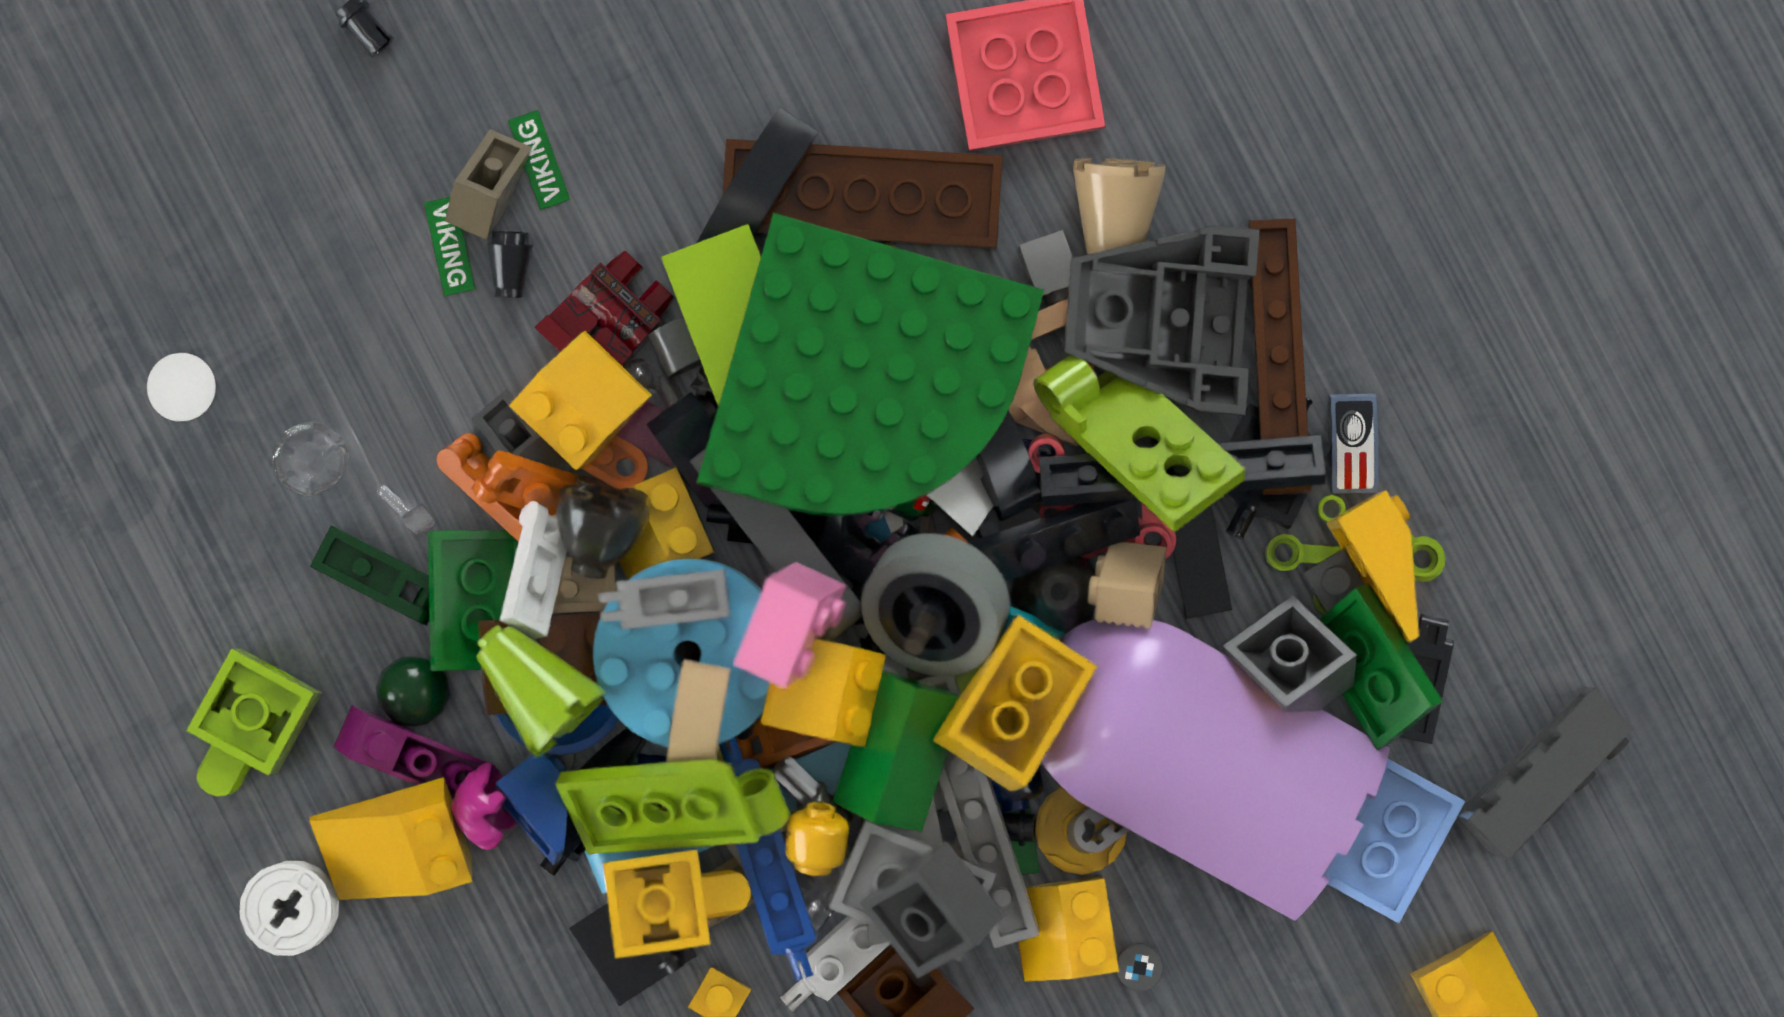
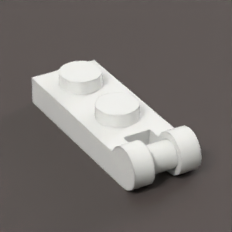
M531 501L525 505L519 515V523L523 527L500 621L515 627L533 639L547 637L572 532V524L569 520L560 515H549L548 509L536 501Z

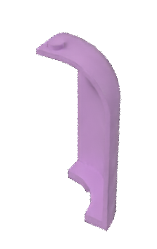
M1095 619L1083 623L1066 633L1059 641L1095 664L1097 668L1041 761L1050 775L1070 795L1089 808L1296 921L1328 884L1329 879L1323 874L1336 854L1340 853L1346 857L1357 838L1363 824L1358 822L1356 818L1366 796L1371 799L1376 797L1383 778L1390 748L1385 746L1376 750L1368 735L1322 709L1320 711L1285 712L1227 655L1169 624L1153 620L1151 627L1145 629L1143 625L1136 628L1133 624L1127 627L1122 623L1118 626L1115 622L1108 624L1105 620L1099 624Z

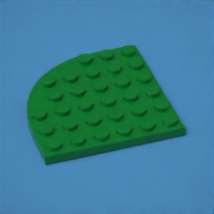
M773 213L697 484L785 509L825 516H849L850 514L887 511L909 504L932 493L964 470L988 444L1001 425L1014 399L1022 375L1044 290Z

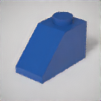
M532 754L499 780L495 785L494 792L499 791L506 797L502 804L504 809L554 866L561 860L563 854L567 821V808L555 783L561 771L567 770L554 756L547 758L543 754L536 758Z

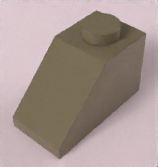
M490 129L454 181L445 222L487 240L508 206L532 147Z

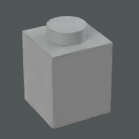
M1060 230L1020 244L1018 253L1030 286L1044 290L1042 300L1046 298L1048 305H1053L1067 299L1070 264L1073 257L1064 231Z

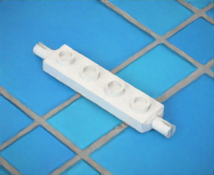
M956 836L949 844L961 858L963 852ZM847 916L806 953L814 973L813 976L805 978L801 962L798 961L803 979L799 980L781 996V1000L786 1006L788 1005L792 1012L812 993L829 1001L891 943L885 942L870 946L867 923Z

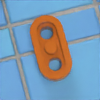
M616 435L592 462L581 469L612 487L625 491L646 480L649 472V463L647 457L639 448ZM624 459H629L634 463V471L629 476H621L617 469L618 464Z

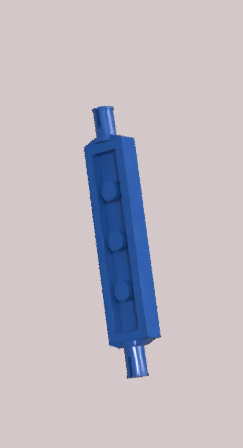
M736 736L728 740L732 751L731 754L726 741L719 744L724 763L731 765L736 778L744 772L761 768L759 760L742 758ZM780 828L771 834L760 836L758 842L736 844L771 954H787L794 980L799 981L803 979V975L798 961L801 962L805 978L814 975L805 948L812 944L817 937L793 863L786 857V842Z

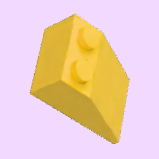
M1387 490L1370 496L1326 524L1340 548L1345 551L1363 583L1370 585L1405 642H1411L1419 637L1411 530L1406 524V521L1411 519L1399 496L1394 495L1390 497Z
M1017 615L959 696L933 741L1008 790L1014 791L1024 788L1028 785L1097 666L1022 616Z
M444 777L310 816L309 822L339 900L430 895L473 882L472 855L465 835L454 823L451 811L452 798Z

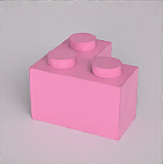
M797 562L768 577L734 665L782 688H787L799 678L804 680L810 672L816 654L810 651L816 636L821 637L830 626L835 628L843 616L846 602L841 600L847 585Z

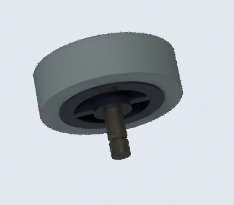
M917 534L901 539L890 546L883 553L869 577L861 599V610L865 626L878 647L900 665L932 676L963 674L983 663L992 652L1007 622L1010 608L1007 586L1002 575L991 560L972 545L960 539L942 534Z

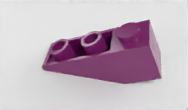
M351 705L333 748L350 760L415 785L444 777L452 799L455 798L456 790L467 775L486 763L482 759L354 705Z

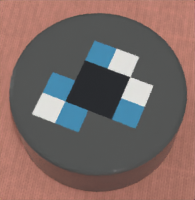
M1141 943L1129 945L1120 952L1117 958L1119 967L1117 975L1120 981L1131 990H1149L1162 977V959L1149 945Z

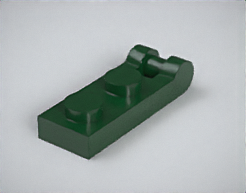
M330 526L310 567L427 626L430 621L429 574L335 526ZM409 581L421 587L413 603L401 597Z

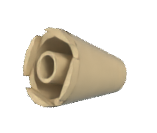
M1092 158L1075 159L1073 173L1086 254L1146 242L1165 179L1166 165L1155 166V162L1105 158V161H1101V164H1091Z

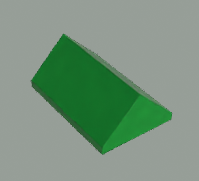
M882 670L866 745L861 747L851 744L833 802L875 824L922 831L948 753L947 749L934 742L933 739L960 695Z

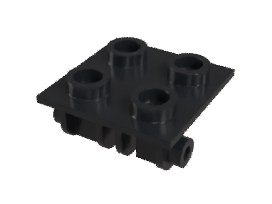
M608 903L569 928L618 1006H621L665 976L677 971L685 963L697 956L694 949L690 947L616 958Z

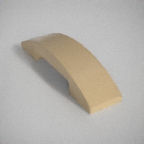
M689 660L683 661L666 763L707 759L717 760L722 717L726 708L731 668ZM662 805V810L668 811V809Z

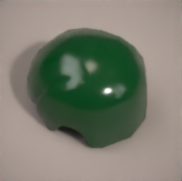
M401 657L394 660L381 671L375 688L378 706L392 721L406 726H419L430 723L443 713L450 695L447 677L444 672L431 671L430 660L420 657Z

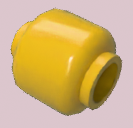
M811 802L807 804L806 809L795 811L788 820L785 843L786 857L795 864V869L807 875L823 876L830 874L833 868L839 867L846 857L849 834L847 820L835 812L833 805L824 802Z

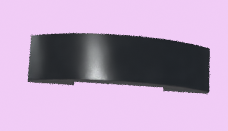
M779 107L740 166L707 222L697 243L749 224L752 235L755 237L790 176L799 167L819 131Z
M1008 410L991 440L976 456L985 474L980 480L1000 520H1004L1042 502V494L1033 465L1018 428Z

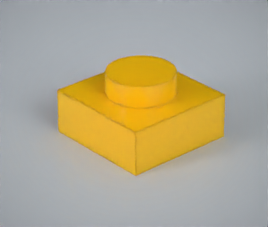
M712 965L688 1008L704 1017H736L752 988Z

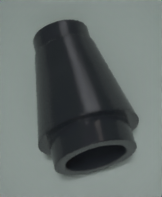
M492 231V242L487 243L495 287V297L522 298L533 244H529V233Z

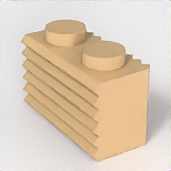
M1119 542L1110 545L1106 555H1098L1095 577L1092 576L1090 580L1088 604L1096 605L1095 619L1099 624L1105 620L1108 624L1115 622L1118 626L1124 623L1127 627L1131 624L1136 628L1141 625L1145 629L1151 627L1164 583L1166 547Z

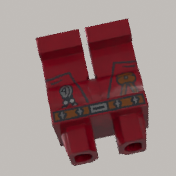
M623 251L606 266L600 262L591 274L550 315H546L534 328L561 352L582 332L586 331L592 336L600 327L601 329L592 338L625 368L648 342L647 336L665 323L661 317L668 311L675 297L656 280L638 298L627 286L644 268L628 252Z

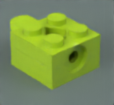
M231 648L186 730L211 744L197 770L196 778L201 789L207 794L216 797L228 796L239 790L251 767L267 776L278 774L322 692L242 648Z

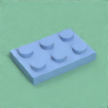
M1388 759L1376 797L1371 799L1366 796L1356 818L1358 822L1363 824L1357 838L1346 857L1337 853L1323 874L1329 879L1328 885L1389 919L1400 923L1462 809L1465 800Z

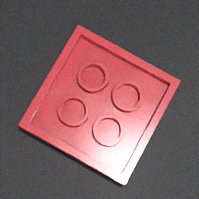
M1025 0L945 15L969 152L1105 129L1083 0Z

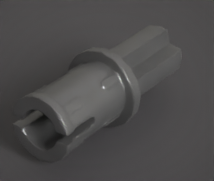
M789 756L774 766L772 773L776 781L797 801V808L799 810L806 809L807 804L811 802L828 803L833 805L835 812L842 815L850 825L853 815L833 802L834 798L826 791L827 785L823 781L817 782Z

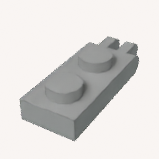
M726 569L616 582L617 591L598 593L599 603L618 601L619 610L600 612L601 622L620 620L621 629L731 617Z

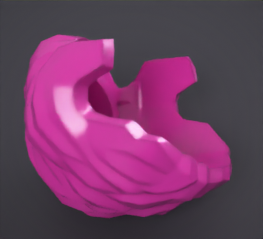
M491 762L482 764L475 771L467 775L456 790L455 798L451 805L454 823L459 827L460 831L471 842L485 850L495 849L501 843L503 837L501 831L513 829L517 825L510 814L502 809V804L506 797L499 791L494 792L495 785L502 779V775Z

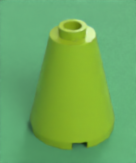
M497 625L478 642V646L482 650L477 655V659L528 750L536 758L542 756L558 744L553 736L559 738L566 732L570 734L599 706L603 700L602 697L606 695V692L598 684L513 626L503 630Z

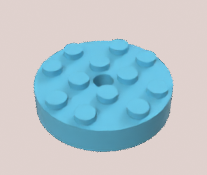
M704 559L672 560L651 566L629 580L726 569L731 617L621 629L620 620L601 622V618L599 620L595 633L593 660L598 685L606 692V695L603 697L613 713L624 725L653 743L666 747L669 746L677 689L683 663L676 650H679L681 644L686 640L694 641L699 645L702 655L699 663L731 668L719 744L745 731L763 714L770 681L734 665L762 590L746 575L725 564ZM618 601L608 602L603 612L619 610Z

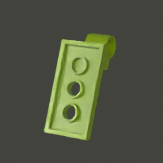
M1071 355L1062 359L1033 382L1038 398L1050 412V418L1173 532L1177 531L1245 480V468L1162 393L1157 394L1107 371L1096 377L1092 368L1085 360ZM1146 436L1153 437L1159 441L1155 447L1150 449L1139 448L1134 444L1137 439ZM1183 465L1190 470V473L1184 477H1171L1165 471L1171 466Z
M716 759L561 771L555 783L588 854L758 842L760 836L771 834L783 827L790 815L776 778L770 770L763 768L752 769L736 778L730 764L720 763ZM650 802L662 804L668 811H663L658 805ZM610 806H616L622 809L626 814H621L617 809Z

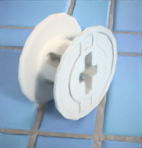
M286 860L260 870L247 883L240 899V920L246 935L258 948L274 955L294 956L318 946L332 933L339 917V899L331 879L321 868L306 861ZM299 891L302 897L294 907L300 911L299 915L294 914L287 917L281 924L277 919L286 908L280 905L281 900H289Z

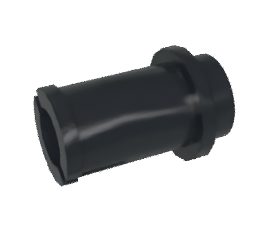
M349 0L336 13L340 19L339 26L341 28L347 27L368 51L370 57H375L376 54L378 55L385 50L394 38L388 34L368 10L370 4L367 1Z
M1021 809L1020 814L1002 813L1010 841H1019V846H1025L1026 842L1035 841V814H1027L1026 809Z

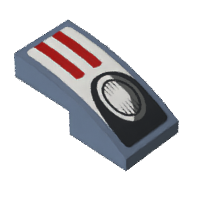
M1375 393L1329 394L1328 439L1332 446L1330 452L1332 494L1378 493L1377 396Z

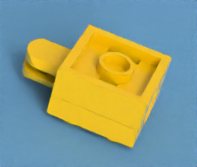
M697 849L603 863L616 958L710 945L707 919L739 914L747 907L750 900L751 890L748 881L741 873L734 870L700 873Z

